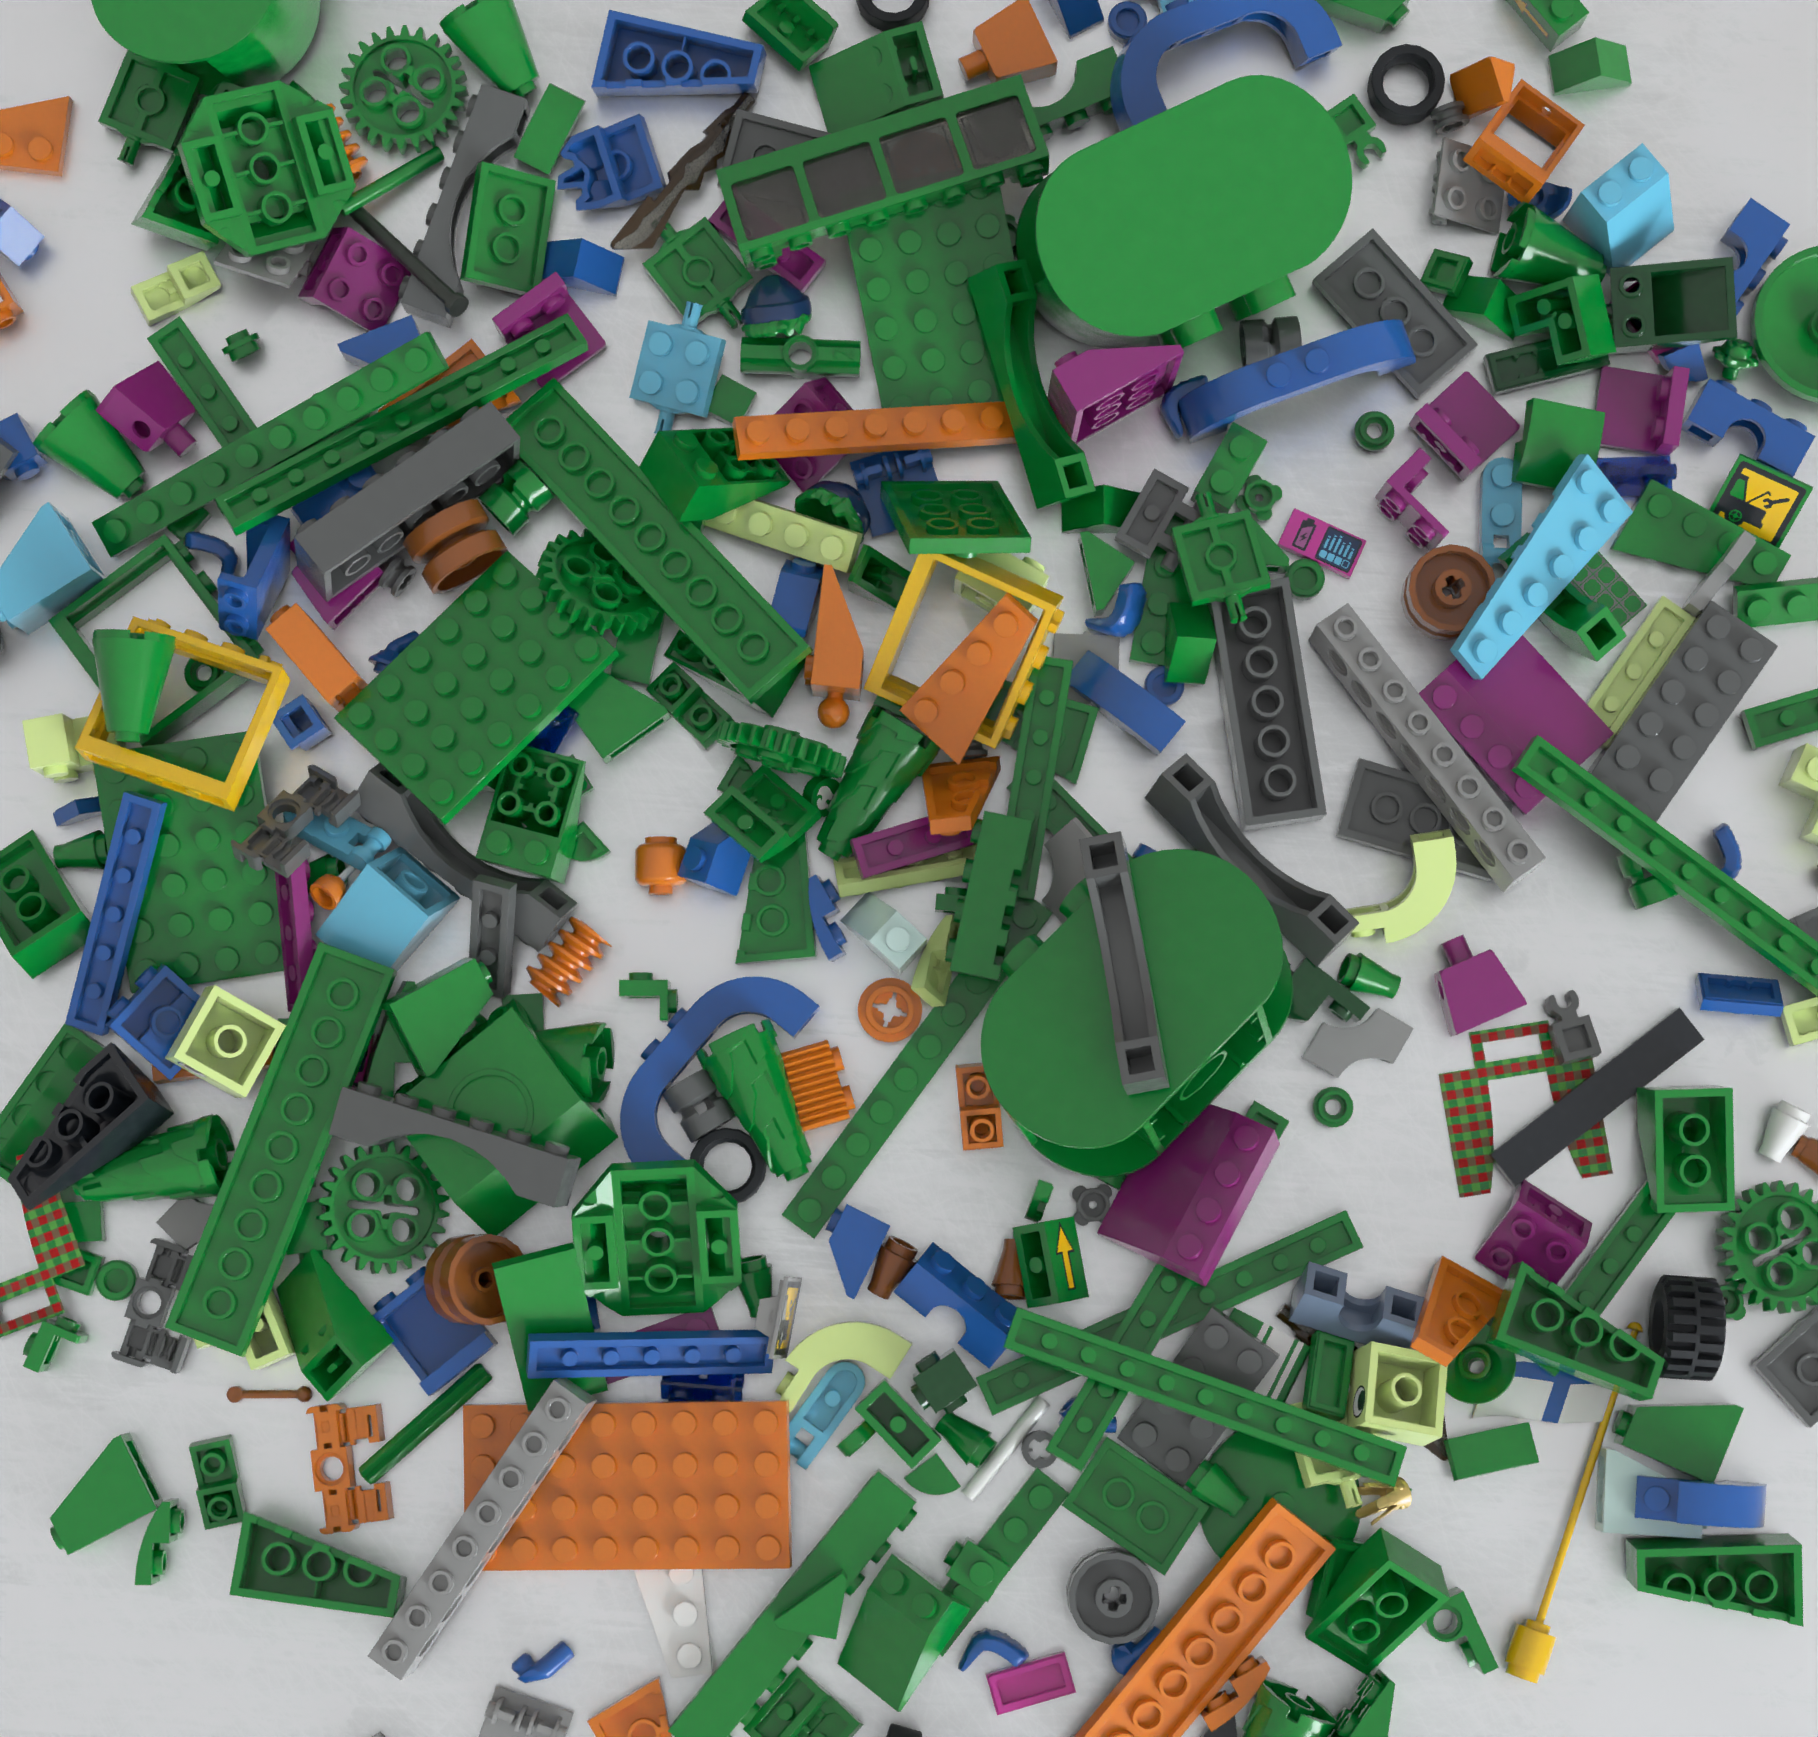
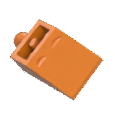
M824 564L814 655L806 656L804 679L805 685H811L813 696L826 698L818 707L817 714L820 722L828 728L836 729L842 727L849 718V707L844 700L860 701L864 670V649L832 565Z

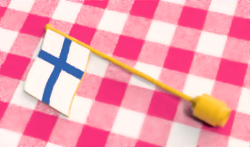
M1638 1322L1628 1324L1627 1328L1629 1329H1621L1635 1339L1638 1332L1643 1333V1328ZM1515 1354L1516 1372L1511 1385L1495 1400L1476 1404L1472 1419L1483 1416H1511L1551 1423L1600 1422L1536 1620L1527 1618L1525 1626L1516 1624L1504 1660L1508 1662L1506 1673L1537 1684L1540 1674H1545L1556 1641V1637L1549 1635L1551 1627L1543 1623L1618 1393L1559 1371L1555 1377H1552L1530 1359Z

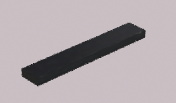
M1680 1007L1676 1008L1489 1153V1157L1509 1183L1516 1187L1637 1093V1087L1646 1086L1705 1039Z

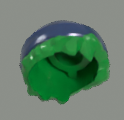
M776 274L768 275L755 284L745 306L741 309V320L744 324L741 330L749 338L776 337L778 333H784L789 337L794 334V329L798 334H801L804 326L812 317L810 298L782 276Z
M820 481L809 487L795 499V512L863 534L861 543L864 541V535L871 524V517L862 495L851 485L842 482Z

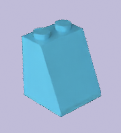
M1643 143L1581 191L1562 219L1577 237L1603 255V264L1607 266L1606 273L1609 276L1610 268L1632 265L1674 231L1669 174Z
M50 502L41 506L0 567V621H6L12 629L18 627L28 635L47 624L49 619L106 578L69 518Z
M398 847L365 866L315 935L324 944L398 971L456 905L460 897L405 849Z

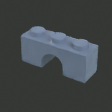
M1308 1262L1293 1289L1289 1321L1364 1345L1373 1341L1407 1349L1411 1348V1341L1424 1297L1386 1286L1382 1294L1376 1298H1355L1346 1292L1348 1273Z

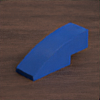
M1089 650L1072 669L1069 687L1092 706L1099 708L1098 711L1122 731L1129 732L1156 755L1163 751L1186 722L1147 690Z

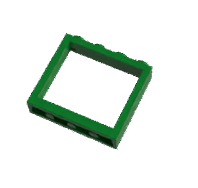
M163 534L48 620L98 688L99 681L94 650L79 628L169 561L173 562L219 623L218 600L213 595L218 588L204 570L199 574L196 573L190 565V562L195 558L181 540L175 544L169 537ZM225 631L234 645L245 651V655L259 659V655L265 651L257 640L244 636H235ZM226 671L156 725L151 726L149 735H140V745L150 746L165 743L249 679Z

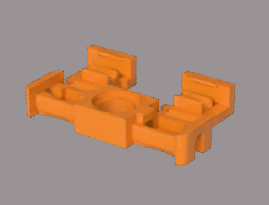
M334 1403L308 1408L306 1414L313 1413L317 1442V1449L310 1451L315 1492L322 1491L326 1527L319 1529V1531L325 1535L336 1532H350L358 1529L360 1523L394 1518L390 1481L374 1484V1489L362 1490L361 1485L356 1486L352 1445L357 1444L356 1439L368 1438L369 1443L385 1440L381 1403L347 1408L345 1403ZM346 1408V1413H340L341 1409ZM369 1415H371L373 1436H371ZM329 1457H336L342 1462L343 1473L337 1480L328 1478L324 1473L323 1466ZM377 1490H379L382 1511H380ZM359 1519V1523H353L352 1520Z

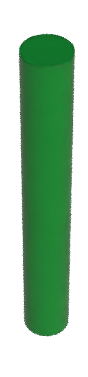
M435 146L354 192L340 213L345 217L444 160L442 151L438 146Z

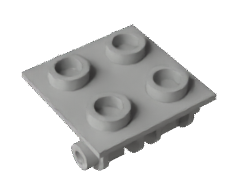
M1446 137L1442 138L1441 150L1436 154V158L1439 159L1437 173L1433 176V181L1436 182V185H1433L1431 190L1435 196L1433 197L1432 208L1428 212L1432 216L1431 222L1437 225L1447 224V219L1493 234H1499L1505 190L1463 161V158L1472 146Z
M309 242L249 258L226 243L215 258L214 264L290 288L296 278H300L302 275L308 277L313 265L308 260L318 247V243Z
M496 1686L492 1699L489 1701L485 1711V1719L479 1737H566L574 1713Z

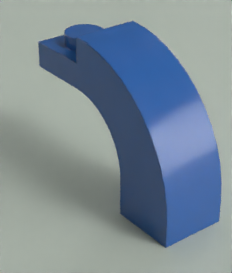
M1638 1475L1635 1518L1702 1526L1764 1527L1767 1484L1729 1480L1724 1482L1694 1481Z

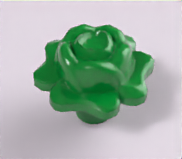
M1728 339L1721 346H1713L1714 357L1724 365L1721 376L1725 379L1736 380L1739 370L1750 368V366L1757 367L1759 364L1757 355L1752 353L1753 347L1745 340Z

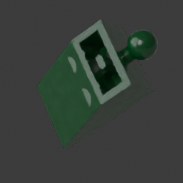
M1733 257L1610 268L1611 303L1606 304L1609 320L1612 319L1613 338L1616 347L1614 354L1662 350L1738 337ZM1637 281L1639 289L1636 292L1629 293L1623 287L1625 282ZM1629 320H1639L1642 324L1641 329L1636 333L1629 332L1626 328L1627 322Z

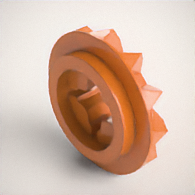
M884 978L873 982L864 990L858 1003V1017L866 1033L882 1042H898L910 1036L918 1027L922 1017V1004L920 997L911 990L910 984L896 978ZM893 993L897 994L895 999L897 1001L896 1008L902 1010V1013H906L907 1017L901 1015L900 1017L893 1016L891 1022H888L887 1027H883L885 1022L883 1020L884 1013L872 1006L873 1004L887 1005L889 999H892Z

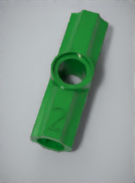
M794 335L791 338L742 337L741 373L791 375L797 379H806L810 376L860 377L861 341L811 339L805 335ZM796 350H806L811 354V359L801 365L795 364L790 359V356Z

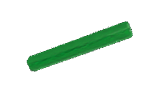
M481 1363L475 1364L359 1467L358 1471L364 1480L369 1484L376 1483L492 1379L490 1372Z

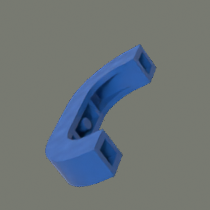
M1175 0L1165 6V12L1151 19L1134 34L1121 50L1111 77L1110 96L1113 114L1119 130L1123 131L1166 111L1167 109L1159 92L1156 78L1157 66L1162 54L1241 22H1259L1275 30L1283 39L1295 69L1329 56L1341 47L1342 43L1332 20L1316 0H1193L1191 2L1188 0Z
M1402 320L1378 321L1330 335L1213 379L1183 396L1178 402V412L1191 444L1227 431L1230 423L1261 408L1357 374L1376 371L1377 376H1381L1415 364L1416 357Z
M757 976L726 981L702 995L688 1011L682 1007L668 1022L667 1027L671 1031L662 1042L655 1038L641 1054L640 1057L645 1061L633 1075L623 1097L620 1112V1129L623 1144L631 1162L687 1160L671 1147L661 1134L657 1119L659 1103L663 1096L662 1094L672 1085L695 1058L696 1053L706 1045L724 1023L740 1015H760L775 1022L795 1039L820 1010V1006L802 991L788 983Z

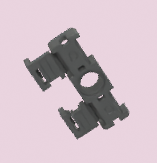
M309 765V778L293 794L283 790L257 815L259 827L241 844L234 840L231 841L234 857L241 862L247 859L249 867L256 871L263 869V862L265 866L288 878L311 855L308 841L303 839L297 845H291V841L314 819L313 812L318 817L321 814L327 816L329 823L338 828L361 806L359 792L355 789L350 794L338 788L335 776L316 765ZM282 812L296 814V817L287 823H280L275 820L276 816Z
M154 1238L150 1243L157 1246L146 1278H137L124 1317L130 1318L131 1321L120 1352L112 1351L111 1355L116 1360L137 1367H145L152 1364L177 1374L181 1371L192 1338L180 1334L179 1339L166 1335L168 1330L162 1327L164 1326L175 1291L180 1290L193 1256L189 1255V1250H185L184 1247L178 1244L171 1243L162 1238ZM182 1253L188 1254L187 1258L181 1257ZM149 1290L156 1292L161 1299V1306L154 1314H147L140 1307L142 1294Z

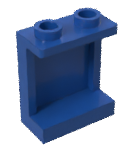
M279 515L246 531L247 572L245 576L238 577L222 572L217 579L219 628L232 635L258 640L290 573V518Z
M423 1266L405 1280L409 1285L407 1289L398 1296L392 1291L373 1306L377 1311L373 1317L385 1327L386 1332L394 1340L392 1343L421 1380L419 1385L428 1396H431L496 1346L498 1342L485 1325H465L449 1322L435 1312L426 1296L424 1285L426 1266Z

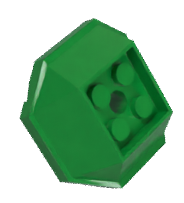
M280 80L203 97L199 100L177 145L201 225L247 258L324 239L327 237L343 206L356 187L333 108L318 100L315 101ZM255 161L262 162L267 167L269 172L267 180L261 179L255 174L253 168Z
M695 1159L611 1163L572 1209L573 1243L585 1294L590 1298L593 1296L603 1305L621 1316L705 1312L729 1290L732 1291L742 1283L743 1272L738 1201ZM660 1231L667 1235L664 1237H655L650 1233Z

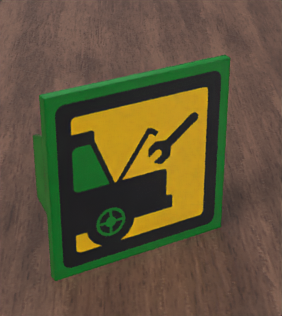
M1739 454L1709 510L1779 548L1813 490V486L1743 454Z

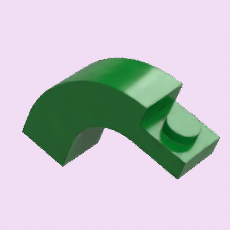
M1527 532L1498 557L1505 570L1513 561L1510 557L1518 545H1523L1530 533ZM1571 583L1562 590L1538 617L1563 643L1580 655L1596 662L1627 636L1606 605L1587 598Z

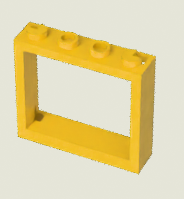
M918 554L863 689L903 706L920 688L892 675V672L938 561L1043 609L996 722L985 717L974 737V740L996 749L1003 738L1010 740L1015 731L1019 718L1013 716L1018 703L1025 705L1030 696L1034 683L1028 681L1033 668L1040 670L1046 659L1049 647L1043 644L1048 633L1055 634L1061 624L1065 611L1060 610L1059 607L1064 596L978 557L961 558L954 554Z
M133 616L127 629L130 630V633L144 634V631L175 636V654L266 684L267 686L225 782L107 742L106 740L110 732L106 731L100 692L77 741L76 750L89 762L235 812L291 681L282 667L283 664L272 661L266 655H260L259 659L245 655V651L242 648L228 642H223L221 646L207 642L208 638L193 630L186 629L184 633L172 630L168 623L158 618L156 621L149 618L146 621Z

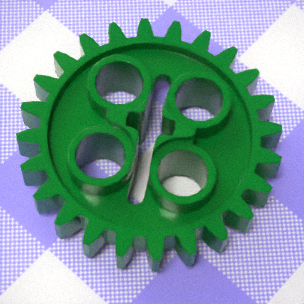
M403 25L400 35L397 36L394 35L390 26L387 27L386 38L381 39L375 32L371 33L374 44L368 46L360 41L358 44L362 51L361 56L348 54V58L354 67L341 69L343 76L349 80L339 84L341 93L348 95L340 99L343 109L350 110L345 115L350 124L357 123L355 130L359 137L368 133L367 140L371 146H374L382 139V147L385 152H389L394 143L397 144L401 155L405 154L408 144H413L417 153H421L422 141L426 140L429 145L435 147L434 135L439 133L445 138L449 137L445 127L447 123L459 126L460 123L454 111H466L464 102L458 99L469 96L467 87L460 85L467 80L465 71L457 70L462 65L458 56L450 57L453 51L449 43L439 47L440 39L436 33L426 40L422 27H419L414 36L410 35L407 25ZM395 58L407 59L406 64L401 69L392 70L388 68L390 62ZM379 71L386 75L390 81L374 76V73ZM430 77L440 79L439 85L432 90H426L421 87L423 82ZM393 83H395L396 86L400 87L401 89H406L408 86H410L414 96H412V94L404 90H402L398 95ZM383 90L386 92L385 97L379 102L372 103L367 101L373 91ZM418 99L430 104L433 103L434 106L432 108H427L426 106L422 105ZM406 111H419L415 121L407 123L401 121V117Z
M586 529L583 530L581 537L573 530L569 531L567 537L558 534L555 542L549 541L545 551L543 550L537 565L539 568L536 577L541 579L538 589L548 592L545 597L546 602L558 603L555 609L557 614L563 612L570 614L568 618L570 624L580 620L583 622L582 627L585 631L592 625L596 626L599 635L603 636L605 630L610 629L615 637H619L622 629L632 636L636 628L645 631L648 623H654L661 609Z
M724 720L720 723L716 736L717 743L722 744L723 747L730 748L731 751L735 752L734 754L749 760L762 762L761 764L765 768L797 775L799 772L814 777L821 775L839 779V777L842 778L847 761L845 756L828 748V745L801 737L799 732L773 725L762 727L751 723L728 722Z
M391 1141L386 1144L383 1152H381L379 1145L369 1146V1155L366 1154L361 1146L354 1148L355 1160L346 1154L340 1156L339 1159L343 1169L330 1167L328 1172L334 1178V1181H324L319 1185L322 1189L329 1192L328 1197L316 1199L315 1202L326 1207V1212L316 1216V1220L328 1221L329 1225L320 1235L334 1236L335 1240L328 1249L333 1251L342 1247L344 1252L340 1260L341 1262H348L353 1257H356L355 1270H362L370 1262L371 1274H379L384 1263L388 1274L396 1273L397 1261H399L404 1269L412 1268L411 1255L419 1261L425 1260L426 1255L422 1247L436 1248L438 1244L431 1235L433 1233H445L446 1230L437 1224V1221L450 1215L447 1211L439 1209V1204L449 1200V1196L437 1194V1189L442 1185L438 1180L432 1181L430 1176L433 1173L428 1167H421L423 1160L419 1154L413 1159L409 1158L410 1146H404L397 1154L395 1144ZM361 1174L368 1175L374 1182L373 1192L368 1197L361 1195L356 1188L357 1179ZM401 1179L410 1181L414 1187L413 1196L409 1201L402 1200L397 1194L396 1187ZM384 1199V1204L387 1206L417 1208L418 1214L409 1215L392 1212L382 1216L379 1210L349 1208L347 1203L349 1200L373 1204ZM358 1214L364 1216L369 1222V1230L364 1237L354 1234L351 1228L352 1220ZM397 1219L403 1220L409 1227V1235L403 1242L395 1239L392 1234V1226Z
M1782 1180L1771 1182L1770 1187L1764 1182L1755 1185V1191L1752 1188L1741 1191L1743 1200L1735 1199V1211L1721 1213L1720 1217L1728 1224V1227L1719 1228L1715 1231L1718 1235L1725 1238V1243L1714 1246L1715 1250L1725 1252L1726 1258L1717 1263L1718 1267L1729 1266L1731 1270L1725 1277V1282L1737 1280L1739 1285L1734 1294L1738 1296L1749 1292L1748 1305H1758L1762 1302L1764 1312L1774 1311L1777 1307L1779 1314L1790 1313L1792 1308L1795 1312L1806 1310V1303L1809 1306L1818 1305V1200L1815 1202L1811 1201L1813 1190L1807 1189L1799 1193L1798 1183H1790L1784 1187ZM1783 1210L1789 1214L1791 1219L1789 1229L1783 1225L1781 1220ZM1805 1227L1808 1229L1806 1236L1782 1247L1779 1250L1780 1254L1768 1256L1756 1267L1753 1265L1754 1259L1779 1247L1782 1244L1781 1240L1795 1237ZM1751 1230L1757 1234L1759 1239L1757 1249L1749 1241ZM1804 1246H1807L1812 1253L1810 1264L1804 1260ZM1772 1266L1779 1270L1780 1281L1778 1284L1771 1278L1770 1270Z

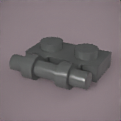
M1154 468L1114 540L1147 559H1150L1156 546L1162 548L1167 553L1160 566L1173 573L1179 564L1172 537L1164 532L1174 515L1184 521L1183 525L1192 523L1201 517L1197 501L1193 507L1182 502L1189 487Z

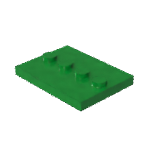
M881 481L880 497L909 554H954L961 558H973L978 553H1030L1032 537L998 481Z

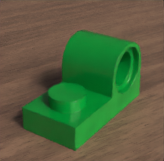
M1458 1587L1448 1590L1450 1599L1422 1624L1423 1628L1432 1637L1442 1642H1451L1462 1637L1464 1642L1458 1646L1469 1668L1476 1666V1669L1482 1674L1499 1668L1464 1591ZM1444 1609L1450 1610L1452 1614L1450 1626L1445 1630H1436L1433 1624L1436 1613Z

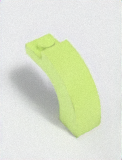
M1450 829L1410 835L1413 872L1408 885L1398 896L1387 902L1347 908L1346 910L1359 922L1358 926L1351 933L1352 937L1371 936L1376 933L1375 929L1382 928L1386 943L1395 942L1417 933L1439 914L1451 894L1456 876V850L1454 837Z
M847 1321L826 1326L810 1334L792 1350L785 1361L799 1370L796 1375L788 1371L775 1392L782 1396L780 1400H789V1413H791L815 1374L827 1364L843 1359L863 1362L891 1379L912 1346V1342L886 1327L870 1322Z

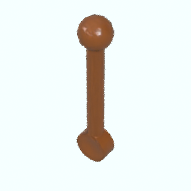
M234 1386L228 1389L226 1395L228 1400L233 1403L240 1402L243 1398H297L301 1402H308L312 1398V1391L307 1386H302L298 1390H243L240 1386Z

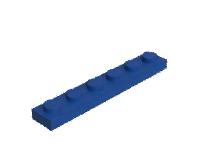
M133 791L123 793L65 1021L67 1025L100 1036L109 1033L110 1028L106 1024L111 1017L106 1013L118 998L167 802Z
M757 1329L528 1334L526 1374L528 1379L772 1373L773 1359H768L769 1354H766L769 1337Z

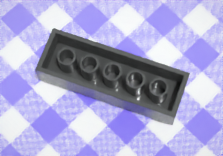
M491 401L482 408L478 406L471 408L461 417L460 423L450 430L446 428L439 430L428 440V445L418 452L409 451L397 460L393 469L384 475L382 473L375 474L364 483L362 490L351 498L344 496L338 499L330 507L329 513L319 520L315 518L310 519L299 527L296 532L297 535L294 536L297 566L326 602L404 549L403 542L405 538L424 521L457 503L476 499L493 483H499L503 480L502 474L519 460L520 436Z
M1289 577L1270 579L1271 586L1269 589L1248 593L1242 597V603L1247 615V619L1243 622H1239V618L1235 624L1230 622L1226 602L1215 601L1206 603L1210 610L1217 637L1214 658L1242 831L1317 821L1327 815Z
M1711 600L1706 608L1696 617L1606 748L1602 749L1590 766L1588 772L1657 822L1778 645Z

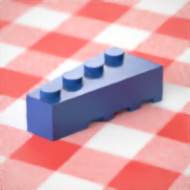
M609 10L591 88L597 97L758 93L767 54L762 44Z

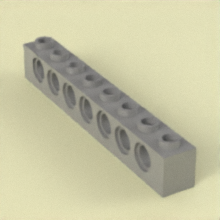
M1349 603L1316 624L1308 641L1501 891L1504 893L1532 873L1545 860L1544 854Z
M567 1378L553 1380L369 1653L368 1657L399 1680H403L415 1671L597 1401L596 1398Z

